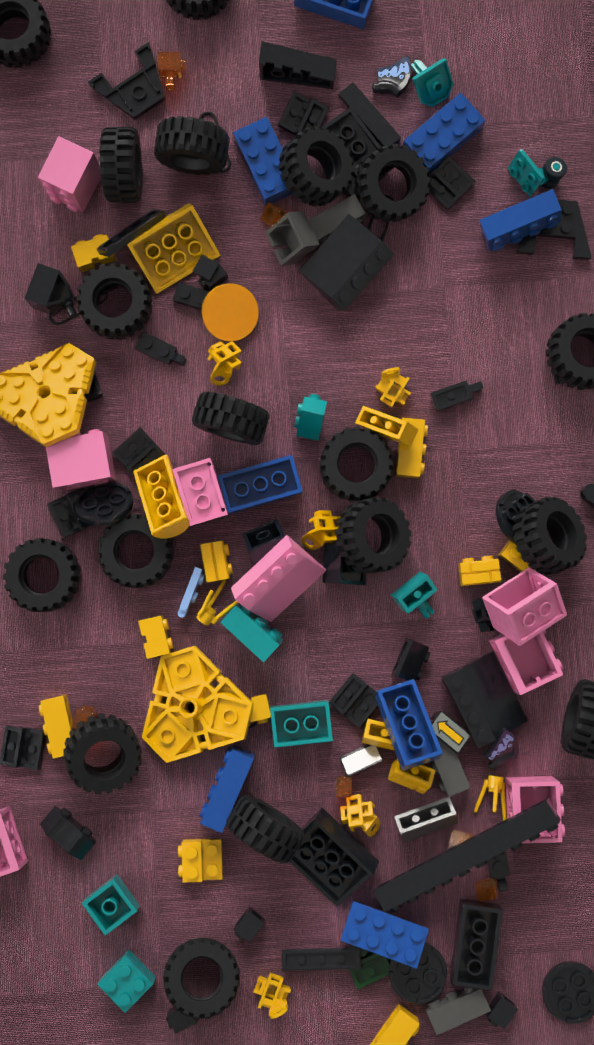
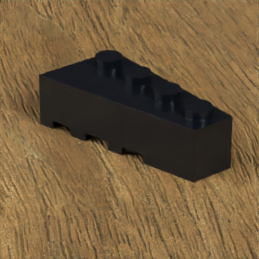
M262 41L259 56L260 80L333 89L337 59Z

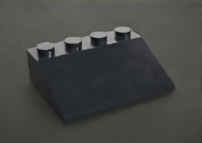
M348 214L298 271L336 310L345 311L393 257L394 253L377 236Z
M494 651L441 676L478 749L495 741L502 728L505 727L512 731L528 721Z
M321 808L301 828L304 831V840L290 863L330 901L338 906L374 874L380 861L324 808Z

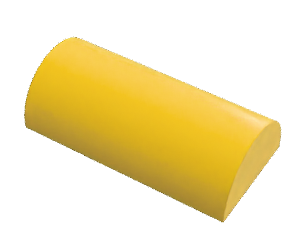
M167 454L133 471L151 534L161 539L175 537L183 533L190 523Z

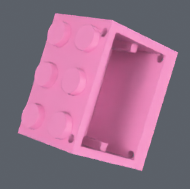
M58 136L38 179L51 201L56 204L63 203L73 212L78 210L84 213L101 179L100 166L93 152Z
M100 429L89 430L88 434L84 435L78 433L46 447L52 486L60 492L116 481L109 437Z
M211 458L172 469L190 526L229 514L226 510L227 507L220 482Z
M527 568L482 597L493 628L519 646L567 616L557 583L531 568Z
M546 630L521 646L503 634L489 640L516 694L522 695L563 675L561 671L563 666L560 660L556 659L553 654L555 649L552 643L545 638Z
M505 777L507 819L547 798L550 799L560 819L561 816H564V806L560 800V796H563V786L554 777ZM560 820V823L557 824V829L549 833L545 830L539 833L541 836L536 840L530 842L527 839L522 843L562 842V836H565L564 824Z
M10 806L0 809V877L20 870L28 862Z

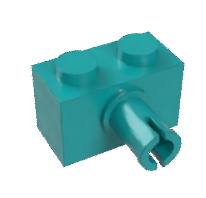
M311 394L309 397L304 396L303 404L299 403L296 415H300V417L296 416L294 425L297 428L296 436L319 441L327 401L321 400L319 395Z
M419 572L394 591L391 597L405 613L409 614L417 607L424 618H429V613L433 615L435 611L426 599L437 592L438 589L427 574Z

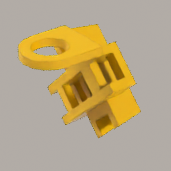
M220 341L212 345L208 350L210 355L207 359L209 361L213 359L217 363L210 377V381L214 385L222 386L227 384L232 376L233 369L235 368L237 371L240 369L242 362L238 357L242 350L233 341L226 345ZM222 376L225 379L223 381H216L214 378Z
M400 367L382 371L381 381L375 386V389L383 394L380 400L390 407L395 402L404 405L407 397L411 394V392L404 388L410 378H404L399 375Z
M331 510L314 512L315 517L309 519V523L313 522L315 529L309 531L301 538L302 544L310 550H316L323 546L325 542H329V544L336 542L335 529H338V527L335 526V522L341 516H332ZM306 539L311 540L314 545H309Z
M361 794L346 796L347 806L340 807L342 824L349 823L351 832L354 831V827L361 826L367 836L372 837L375 835L381 824L379 818L373 813L375 804L372 801L363 802Z
M269 972L268 978L258 977L253 992L261 995L258 1008L261 1009V1006L269 1008V1016L271 1019L283 1015L288 1010L286 998L291 989L289 986L282 984L284 979L282 976Z

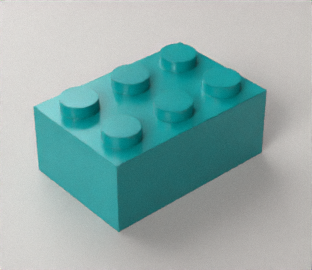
M240 603L236 604L220 622L263 663L284 640L281 638L283 635L276 628L272 629L267 625L268 621L247 610Z
M328 700L270 706L274 748L333 741Z

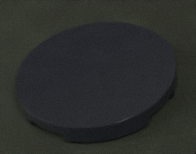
M108 482V484L96 487L92 485L83 490L76 498L75 510L82 522L93 526H105L125 518L132 510L134 502L129 488L120 483Z
M515 489L502 494L496 504L498 525L505 537L512 543H514L513 537L515 536L513 533L515 517L522 508L536 502L528 493L524 494Z
M425 942L417 969L391 959L388 977L393 990L400 998L411 1003L424 1004L434 1000L442 992L447 978V965L441 953L434 946Z
M566 961L555 965L549 970L542 984V997L549 1012L556 1018L573 1024L584 1022L594 1015V972L588 966L575 961Z

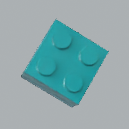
M118 874L96 889L82 902V905L104 935H107L136 913L140 907Z
M128 949L100 978L97 985L126 1013L154 984L156 976Z

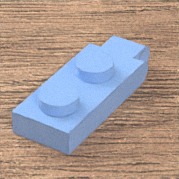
M197 567L194 568L178 611V616L181 618L187 615L191 603L196 602L198 596L196 589L198 585H202L205 578L204 570Z

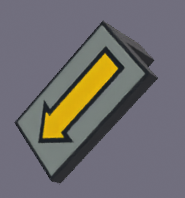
M435 712L431 717L433 720L431 724L436 737L456 754H459L471 735L444 712Z

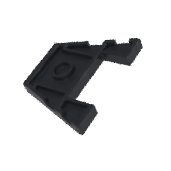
M149 42L134 51L144 68L112 88L102 73L88 81L89 86L134 120L165 100Z
M558 200L562 209L561 222L554 228L540 230L541 232L535 236L528 235L523 237L516 254L534 255L536 236L573 239L572 259L590 260L591 252L578 201Z

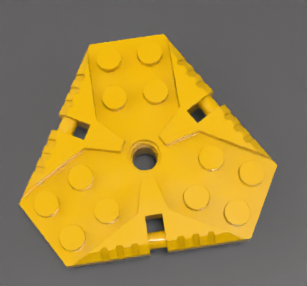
M70 343L58 347L54 351H49L47 354L38 356L34 361L24 362V364H20L18 367H13L11 370L8 369L0 373V417L13 426L17 425L22 432L45 447L80 433L87 403L84 395L89 394L96 366L95 359Z
M197 646L166 654L160 658L152 692L155 694V698L149 704L142 738L166 763L201 753L204 749L211 750L246 739L254 703L228 677H224L221 674L222 671ZM215 680L220 683L217 687L212 684ZM163 696L167 697L166 703L162 702ZM190 702L195 706L193 713L188 708ZM204 734L206 741L202 742L200 735Z

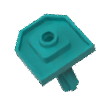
M443 58L428 68L420 60H415L411 68L417 75L412 77L419 101L422 104L434 107L449 97L454 85L447 60Z

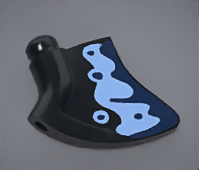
M406 56L391 66L377 68L378 83L372 84L373 93H390L396 98L399 97L406 89L410 80V57Z
M504 727L500 730L493 745L483 754L490 761L488 767L492 771H496L506 762L518 757L519 746L517 739L507 728Z

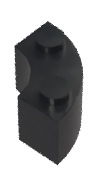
M54 806L40 823L46 835L59 843L68 854L82 860L96 843L95 839L91 836L93 832L88 827H83L71 817L72 813L66 808L61 810Z

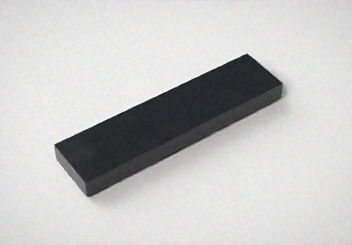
M354 82L339 93L340 99L348 108L352 107L382 147L386 145L389 147L391 144H396L401 140L400 135Z
M152 209L97 247L99 255L110 257L166 217L165 212Z
M361 948L282 950V971L361 969Z

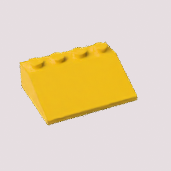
M190 203L169 214L127 244V247L156 294L191 274L201 255L211 260L220 256L200 217Z

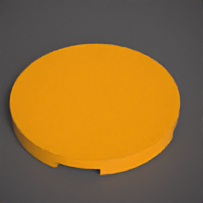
M227 283L216 286L207 294L203 301L202 318L204 325L218 339L224 341L243 339L252 332L257 324L259 315L257 301L253 294L241 285Z

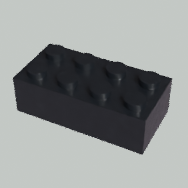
M460 898L450 979L453 985L492 991L503 912L499 904Z

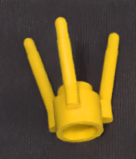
M225 580L221 582L212 598L213 590L209 591L202 608L198 612L196 618L204 625L209 626L210 623L215 625L222 616L239 603L238 601L233 602L215 616L216 611L212 608V605L225 585Z
M488 775V780L484 779L483 788L474 809L475 813L478 812L487 787H489L488 791L494 792L493 812L495 813L497 810L498 793L501 792L503 821L507 819L504 777Z

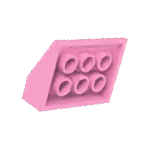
M286 535L231 589L235 600L247 610L272 622L312 585L326 569Z

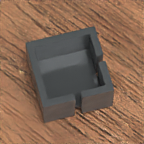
M304 211L288 212L278 223H275L265 232L272 247L288 245L287 248L274 250L281 266L298 263L320 245Z

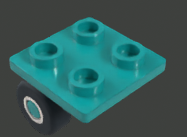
M520 149L507 169L510 175L521 185L522 190L529 196H532L540 186L546 189L556 187L560 179L566 174L567 165L563 159L551 157L542 168H537L524 150Z

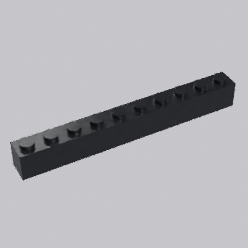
M547 798L378 885L373 891L384 912L388 910L394 912L402 907V903L406 901L412 903L419 898L418 895L422 893L427 895L435 891V886L439 884L445 886L453 881V877L467 875L470 873L469 869L474 866L477 869L488 863V859L494 857L496 860L505 855L504 851L510 848L512 851L523 846V841L527 839L530 842L541 836L539 833L545 830L549 833L557 829V824L560 823L561 819L550 799Z

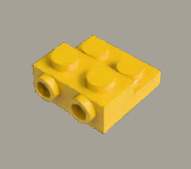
M222 838L187 839L182 841V845H178V858H182V865H179L178 874L179 878H183V883L223 879Z

